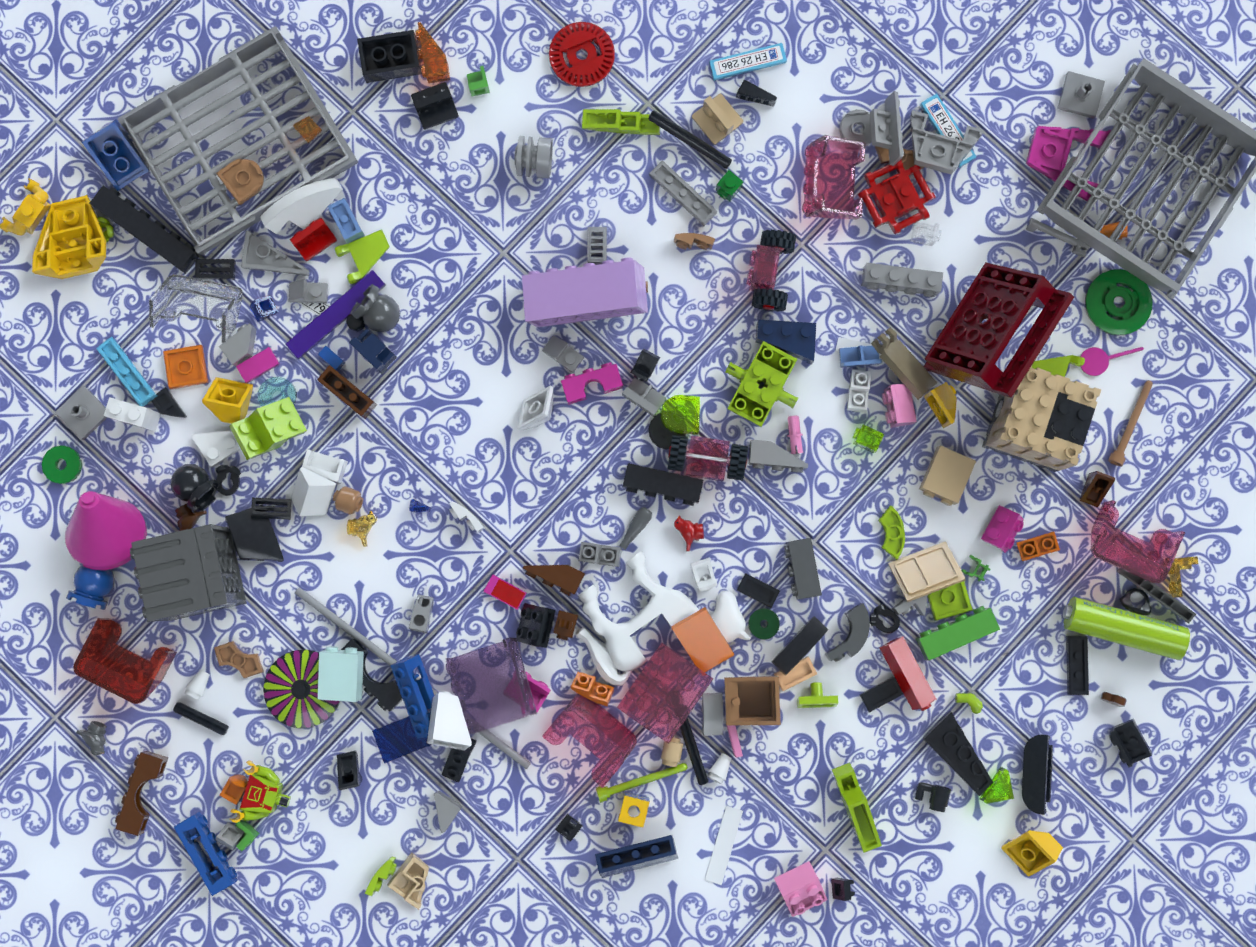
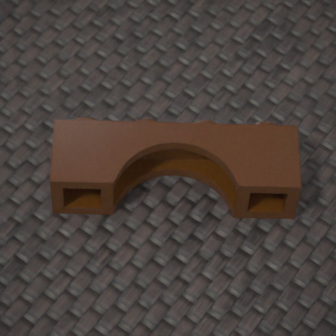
M143 751L137 755L134 761L136 766L134 773L128 779V785H130L128 792H125L121 801L123 804L122 810L118 812L115 823H117L116 830L135 836L144 833L150 814L142 806L141 791L150 779H157L163 776L169 757L150 751Z

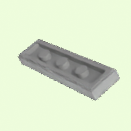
M663 160L649 173L652 179L703 226L717 214V211Z

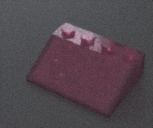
M661 643L617 708L669 744L713 678Z

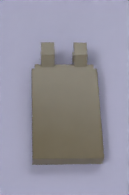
M891 327L877 337L882 341L883 345L879 344L877 339L871 343L875 350L881 354L880 358L917 400L937 384L936 380L906 346L897 339V333Z

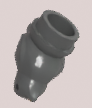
M91 721L86 731H76V734L81 735L85 743L90 747L93 755L105 753L104 744L106 740L104 734L106 733L105 729L107 726L98 721Z

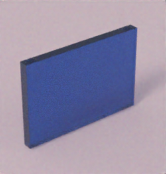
M409 716L372 731L384 763H389L392 760L432 745L427 743L428 737L417 739Z

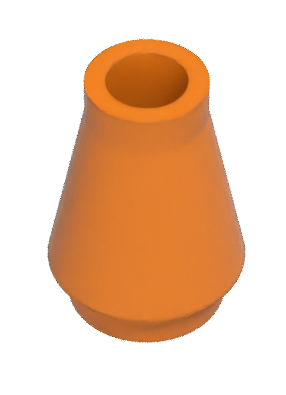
M1120 221L1104 225L1100 233L1110 238ZM1126 226L1118 238L1119 240L1127 238L1128 226Z

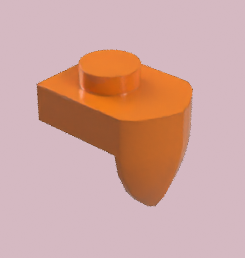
M241 774L230 776L219 796L235 805L239 804L245 793L248 780Z

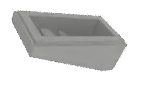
M588 227L587 263L600 265L603 261H607V227ZM592 232H603V236H592ZM592 240H603V243H592ZM591 247H603V250H591ZM591 254H603V257H591Z

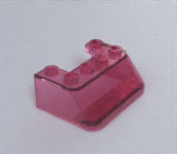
M1116 501L1103 502L1091 530L1092 555L1151 583L1163 582L1168 575L1185 532H1171L1166 529H1159L1153 533L1148 543L1115 528L1119 518V512L1114 507Z
M580 694L575 695L542 735L550 744L559 745L571 734L600 760L592 769L591 774L593 780L602 788L621 767L637 743V738L631 730L600 704Z

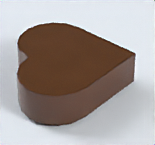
M1103 692L1100 698L1118 707H1125L1127 701L1122 696Z

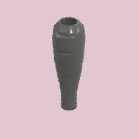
M645 507L637 511L623 541L619 545L621 548L626 550L629 544L646 527L652 518L651 511Z

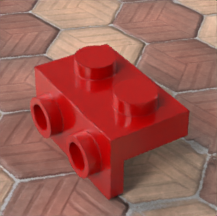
M320 218L312 221L304 230L296 232L289 240L300 252L304 260L309 261L335 243L337 238L323 219Z

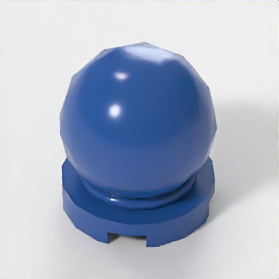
M83 565L80 566L74 574L73 583L75 590H69L66 599L71 600L73 597L76 598L75 603L91 608H96V605H100V609L105 610L108 602L103 597L108 595L114 587L115 578L112 570H93Z

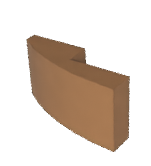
M696 233L675 234L674 237L676 246L684 250L687 248L691 249L694 243L703 250H707V248L712 250L715 242L713 237Z

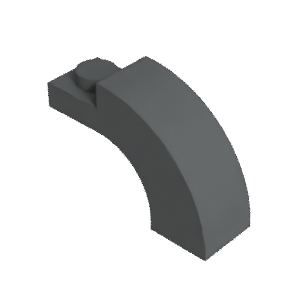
M860 603L844 613L849 621V633L841 644L825 653L829 661H839L845 657V652L849 657H853L864 646L870 629L869 615L864 603Z

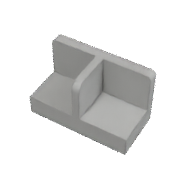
M636 378L632 380L622 393L623 397L653 417L666 400V397L653 389L651 385H647Z

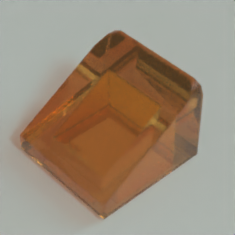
M309 116L293 125L294 129L307 143L322 131Z

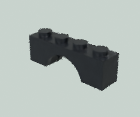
M351 639L341 650L357 648V651L364 652L362 683L365 686L364 691L370 697L374 695L379 700L377 704L384 711H392L403 700L396 680L381 683L372 679L365 666L368 651L357 640Z

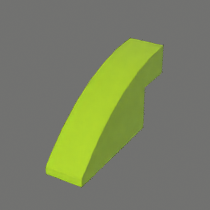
M850 762L831 769L863 853L881 847L882 844L867 799L859 786L855 771Z

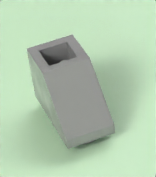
M250 323L242 325L238 328V332L235 335L226 337L219 346L235 367L253 356L256 328Z

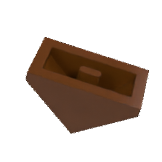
M1099 471L1089 473L1080 501L1098 508L1115 482V477Z

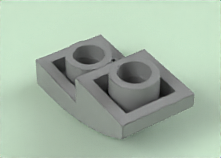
M581 542L578 561L619 567L622 548Z
M702 693V733L704 736L723 735L722 693Z

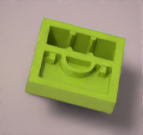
M290 397L257 408L249 417L231 423L229 426L246 460L280 448L288 439L307 431Z

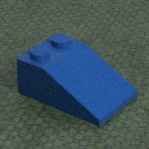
M117 119L82 141V144L117 191L150 171Z

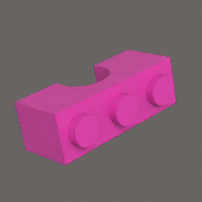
M611 362L601 365V368L597 370L593 368L582 371L583 374L581 375L569 374L564 376V380H561L568 405L586 400L584 391L586 385L590 382L600 383L605 394L623 388L617 364L612 365Z

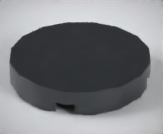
M664 411L655 415L648 428L652 443L658 448L668 450L671 446L672 435L685 437L687 433L686 423L683 418L671 411Z

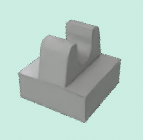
M227 822L216 836V841L233 850L244 836V831Z

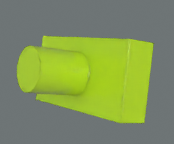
M820 682L810 684L811 696H802L797 699V708L837 707L839 703L838 695L823 696L822 683Z

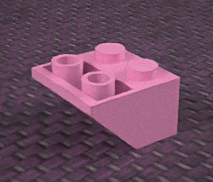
M893 384L887 387L884 393H882L883 404L887 405L888 412L885 413L887 424L890 423V428L916 423L912 393L904 384Z
M810 861L774 878L792 917L801 915L806 910L827 901V897Z

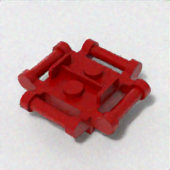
M899 160L894 166L888 164L872 173L867 172L864 174L870 188L859 192L858 196L860 200L864 201L874 221L873 225L875 228L886 223L889 224L892 232L897 234L901 232V229L913 223L930 218L924 204L934 200L936 196L934 192L931 193L920 172V166L914 165L905 170L902 161ZM895 169L897 170L898 174L876 184L875 179ZM910 175H914L925 197L920 199L909 178ZM870 195L872 196L873 200L875 201V203H876V205H877V207H878V209H879V211H880L882 217H880V215L878 214V212H877V210H876V208H875V206H874V204H873V202H872V200H871V198H870ZM916 209H917L918 212H919V213H917V214H915V215H913V216H911V217H909V218H907V219H904V220H902V221H900V222H898V223L895 221L896 219H898V218H900V217H902V216H904V215H906V214H908V213H910V212H912V211H914V210H916Z

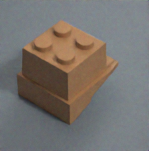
M778 676L724 677L726 726L781 725Z

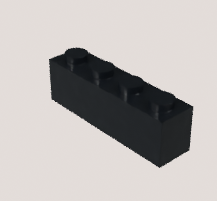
M628 463L623 487L626 488L627 492L637 494V491L645 492V496L656 498V495L664 496V500L675 502V499L683 500L682 504L694 506V503H699L704 480Z

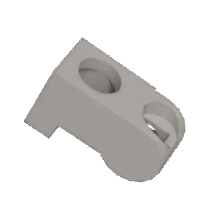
M418 594L409 624L410 630L428 634L434 597Z

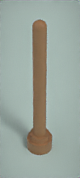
M1147 380L1143 386L1117 450H1114L1109 456L1108 462L1113 465L1122 467L1126 460L1125 449L1153 385L1150 380Z

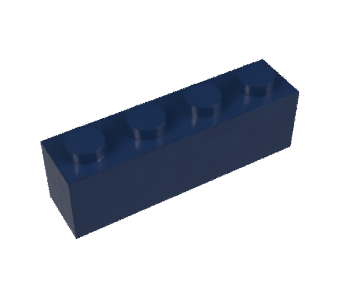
M672 835L595 854L598 871L602 878L679 859Z

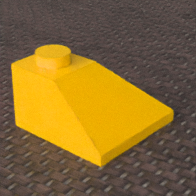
M215 377L202 399V403L221 422L230 424L245 419L253 385Z
M947 382L923 396L943 429L955 422L956 391Z
M1029 830L1002 845L1001 849L1029 877L1055 863L1063 847L1050 833Z

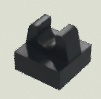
M567 813L555 830L571 842L583 825Z
M838 877L831 879L833 899L851 900L855 892L851 891L850 884H854V881Z

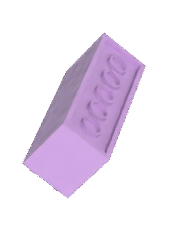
M622 258L621 262L607 260L603 261L600 265L586 263L583 265L584 267L579 268L576 266H566L565 270L551 268L543 273L530 271L528 275H522L525 322L536 327H545L648 313L644 267L633 260V258Z

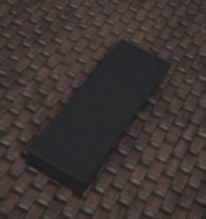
M1066 636L1067 694L1089 695L1088 636Z

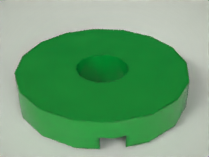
M62 445L55 446L44 455L41 464L42 471L50 481L66 484L77 479L81 473L82 460L78 452L73 448ZM64 459L67 465L65 469L60 470L58 463Z

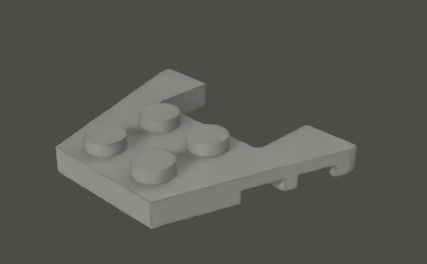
M912 110L910 121L914 164L951 175L982 137L984 130L967 125L963 140H957L925 131L924 128L929 114Z

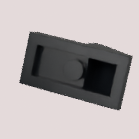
M356 751L337 755L339 790L358 787L363 780L359 772L358 754Z

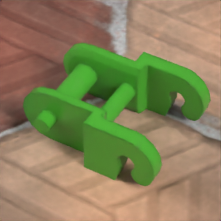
M970 555L969 558L976 561L977 566L973 573L966 572L964 569L961 570L962 573L969 577L974 576L978 578L979 582L981 580L985 581L983 578L987 570H991L988 568L989 565L981 564L982 561ZM979 567H982L983 570L979 576L976 572Z

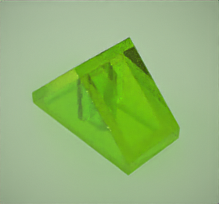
M1000 767L992 779L993 783L979 798L986 804L1014 799L1009 771Z

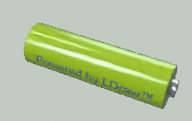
M1072 597L1063 610L1064 628L1070 631L1175 660H1181L1189 646L1190 630L1187 627L1078 597Z

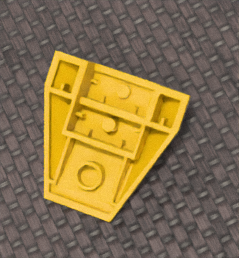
M87 195L51 203L33 253L32 272L34 274L66 279L99 270L106 258V239L93 206L89 204L90 199Z

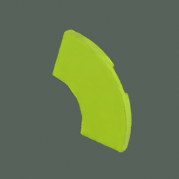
M890 505L878 520L885 532V539L881 548L897 560L904 548L905 530L900 515Z

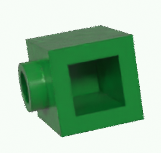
M728 170L716 185L717 194L731 202L742 188L744 181Z

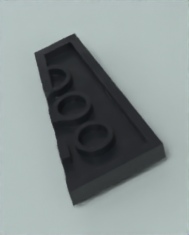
M949 711L922 739L980 796L993 781L974 752L975 750L967 740L963 730L955 720L953 713Z

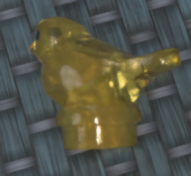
M370 511L368 515L360 516L358 519H349L347 522V534L358 536L362 541L363 547H367V536L372 526L376 524L377 516Z

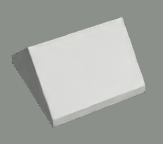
M301 467L291 496L299 516L326 515L336 483Z

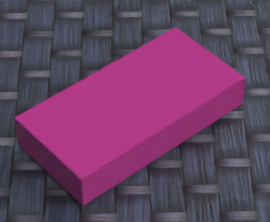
M268 347L236 367L245 383H249L280 365L272 349Z

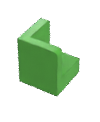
M483 65L480 66L481 71L467 74L472 97L490 93Z
M240 820L235 823V826L244 831V836L236 847L240 851H244L260 833L247 821Z

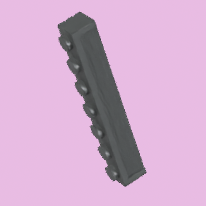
M1123 562L1117 570L1120 575L1170 609L1188 624L1195 617V612L1127 563Z

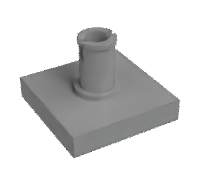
M1068 71L1057 109L1094 119L1098 111L1105 81Z
M82 386L55 412L81 440H85L108 418L104 416L106 407L86 386Z

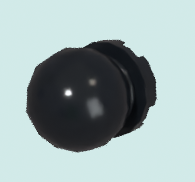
M184 464L178 467L170 481L171 490L174 495L187 502V508L193 513H196L197 509L203 511L210 506L216 499L214 497L215 493L222 490V486L215 479L210 480L207 472L196 464Z

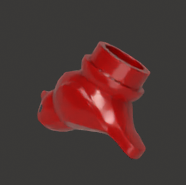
M678 516L674 521V527L686 541V551H690L694 540L704 539L703 524H693L690 520L682 519L681 516Z

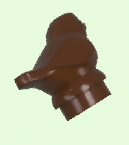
M187 504L177 508L175 512L177 514L176 517L179 519L177 522L179 531L193 528L198 519L207 514V511L193 513L187 508Z

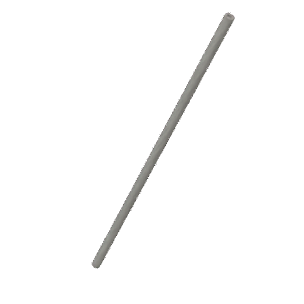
M299 587L295 591L297 596L388 665L397 662ZM432 688L434 695L438 694V692ZM463 712L467 725L525 769L530 766L531 763Z

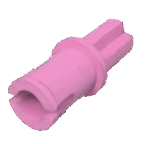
M789 416V435L787 436L790 437L791 454L803 453L801 440L803 434L800 431L799 416Z

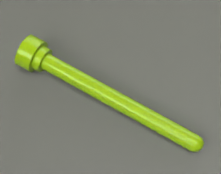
M682 763L677 765V767L663 769L609 788L608 786L603 787V785L596 787L600 803L608 801L607 798H610V795L686 771L688 768L687 764Z

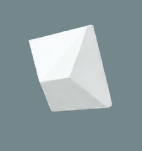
M552 386L541 390L523 401L517 428L519 431L538 427L550 420L553 409Z

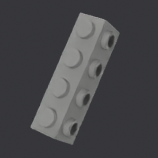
M866 263L863 267L861 286L872 290L880 288L886 289L888 292L903 291L905 294L910 295L918 293L924 294L926 297H935L942 289L943 272Z

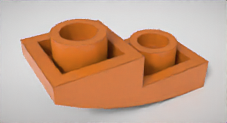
M1054 531L1016 543L1022 561L1060 550Z
M577 672L571 685V689L576 693L607 707L614 693V687L596 682L595 676Z

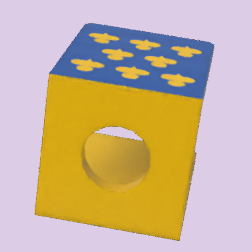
M625 791L618 822L643 828L650 803L649 797ZM631 806L639 808L640 813L637 817H631L628 814V809Z

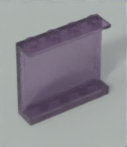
M509 637L503 639L502 642L460 656L446 658V670L452 681L451 689L455 696L459 698L469 734H475L537 714L516 638Z

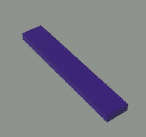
M372 270L285 345L297 359H300L347 319L355 303H361L364 299L363 292L371 284L379 287L380 290L386 284Z

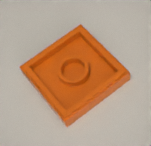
M202 345L163 351L169 389L208 383Z

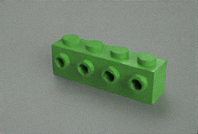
M980 606L973 609L974 613L967 616L966 613L955 617V622L949 624L946 621L937 625L938 629L932 632L928 629L919 633L920 637L916 638V641L924 659L932 660L1000 630L992 609Z

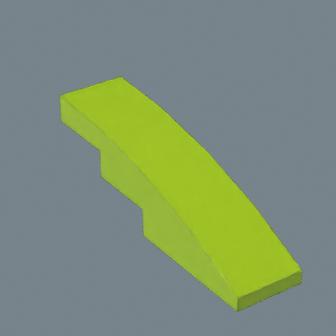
M583 109L582 129L622 134L660 135L661 127L648 119L650 114L621 112L620 109Z

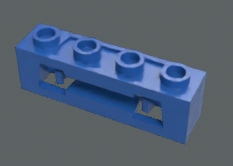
M417 654L405 657L390 666L416 737L419 739L428 737L431 712H428V709L432 708V701L435 695L421 657ZM416 667L421 675V679L418 680L416 678L419 677V674H414L413 671Z
M198 812L174 826V829L210 894L214 896L237 882V873L232 866H229L225 851L219 848L216 835L209 830L206 817ZM199 836H201L200 841L203 844L214 866L218 867L213 872H211L212 866L208 861L205 853L203 852L200 844L198 843V841H194V839Z

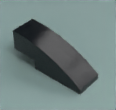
M815 616L812 617L771 662L784 675H787L824 636L828 629Z

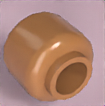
M345 486L339 491L336 490L333 495L335 508L339 511L351 515L358 512L362 507L363 498L361 493L355 489Z

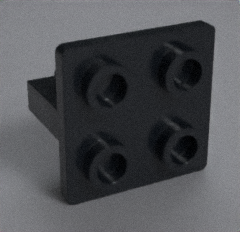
M446 82L411 94L424 130L459 117Z
M524 603L521 610L519 627L516 631V641L535 647L547 648L555 610Z

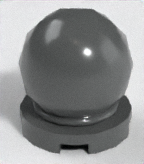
M371 284L363 292L364 299L361 303H355L350 314L356 319L363 317L364 323L371 330L387 332L392 330L399 322V305L392 297L379 295V287Z

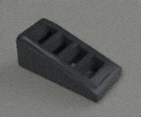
M743 80L736 94L738 99L772 107L775 106L777 100L775 95L747 80Z

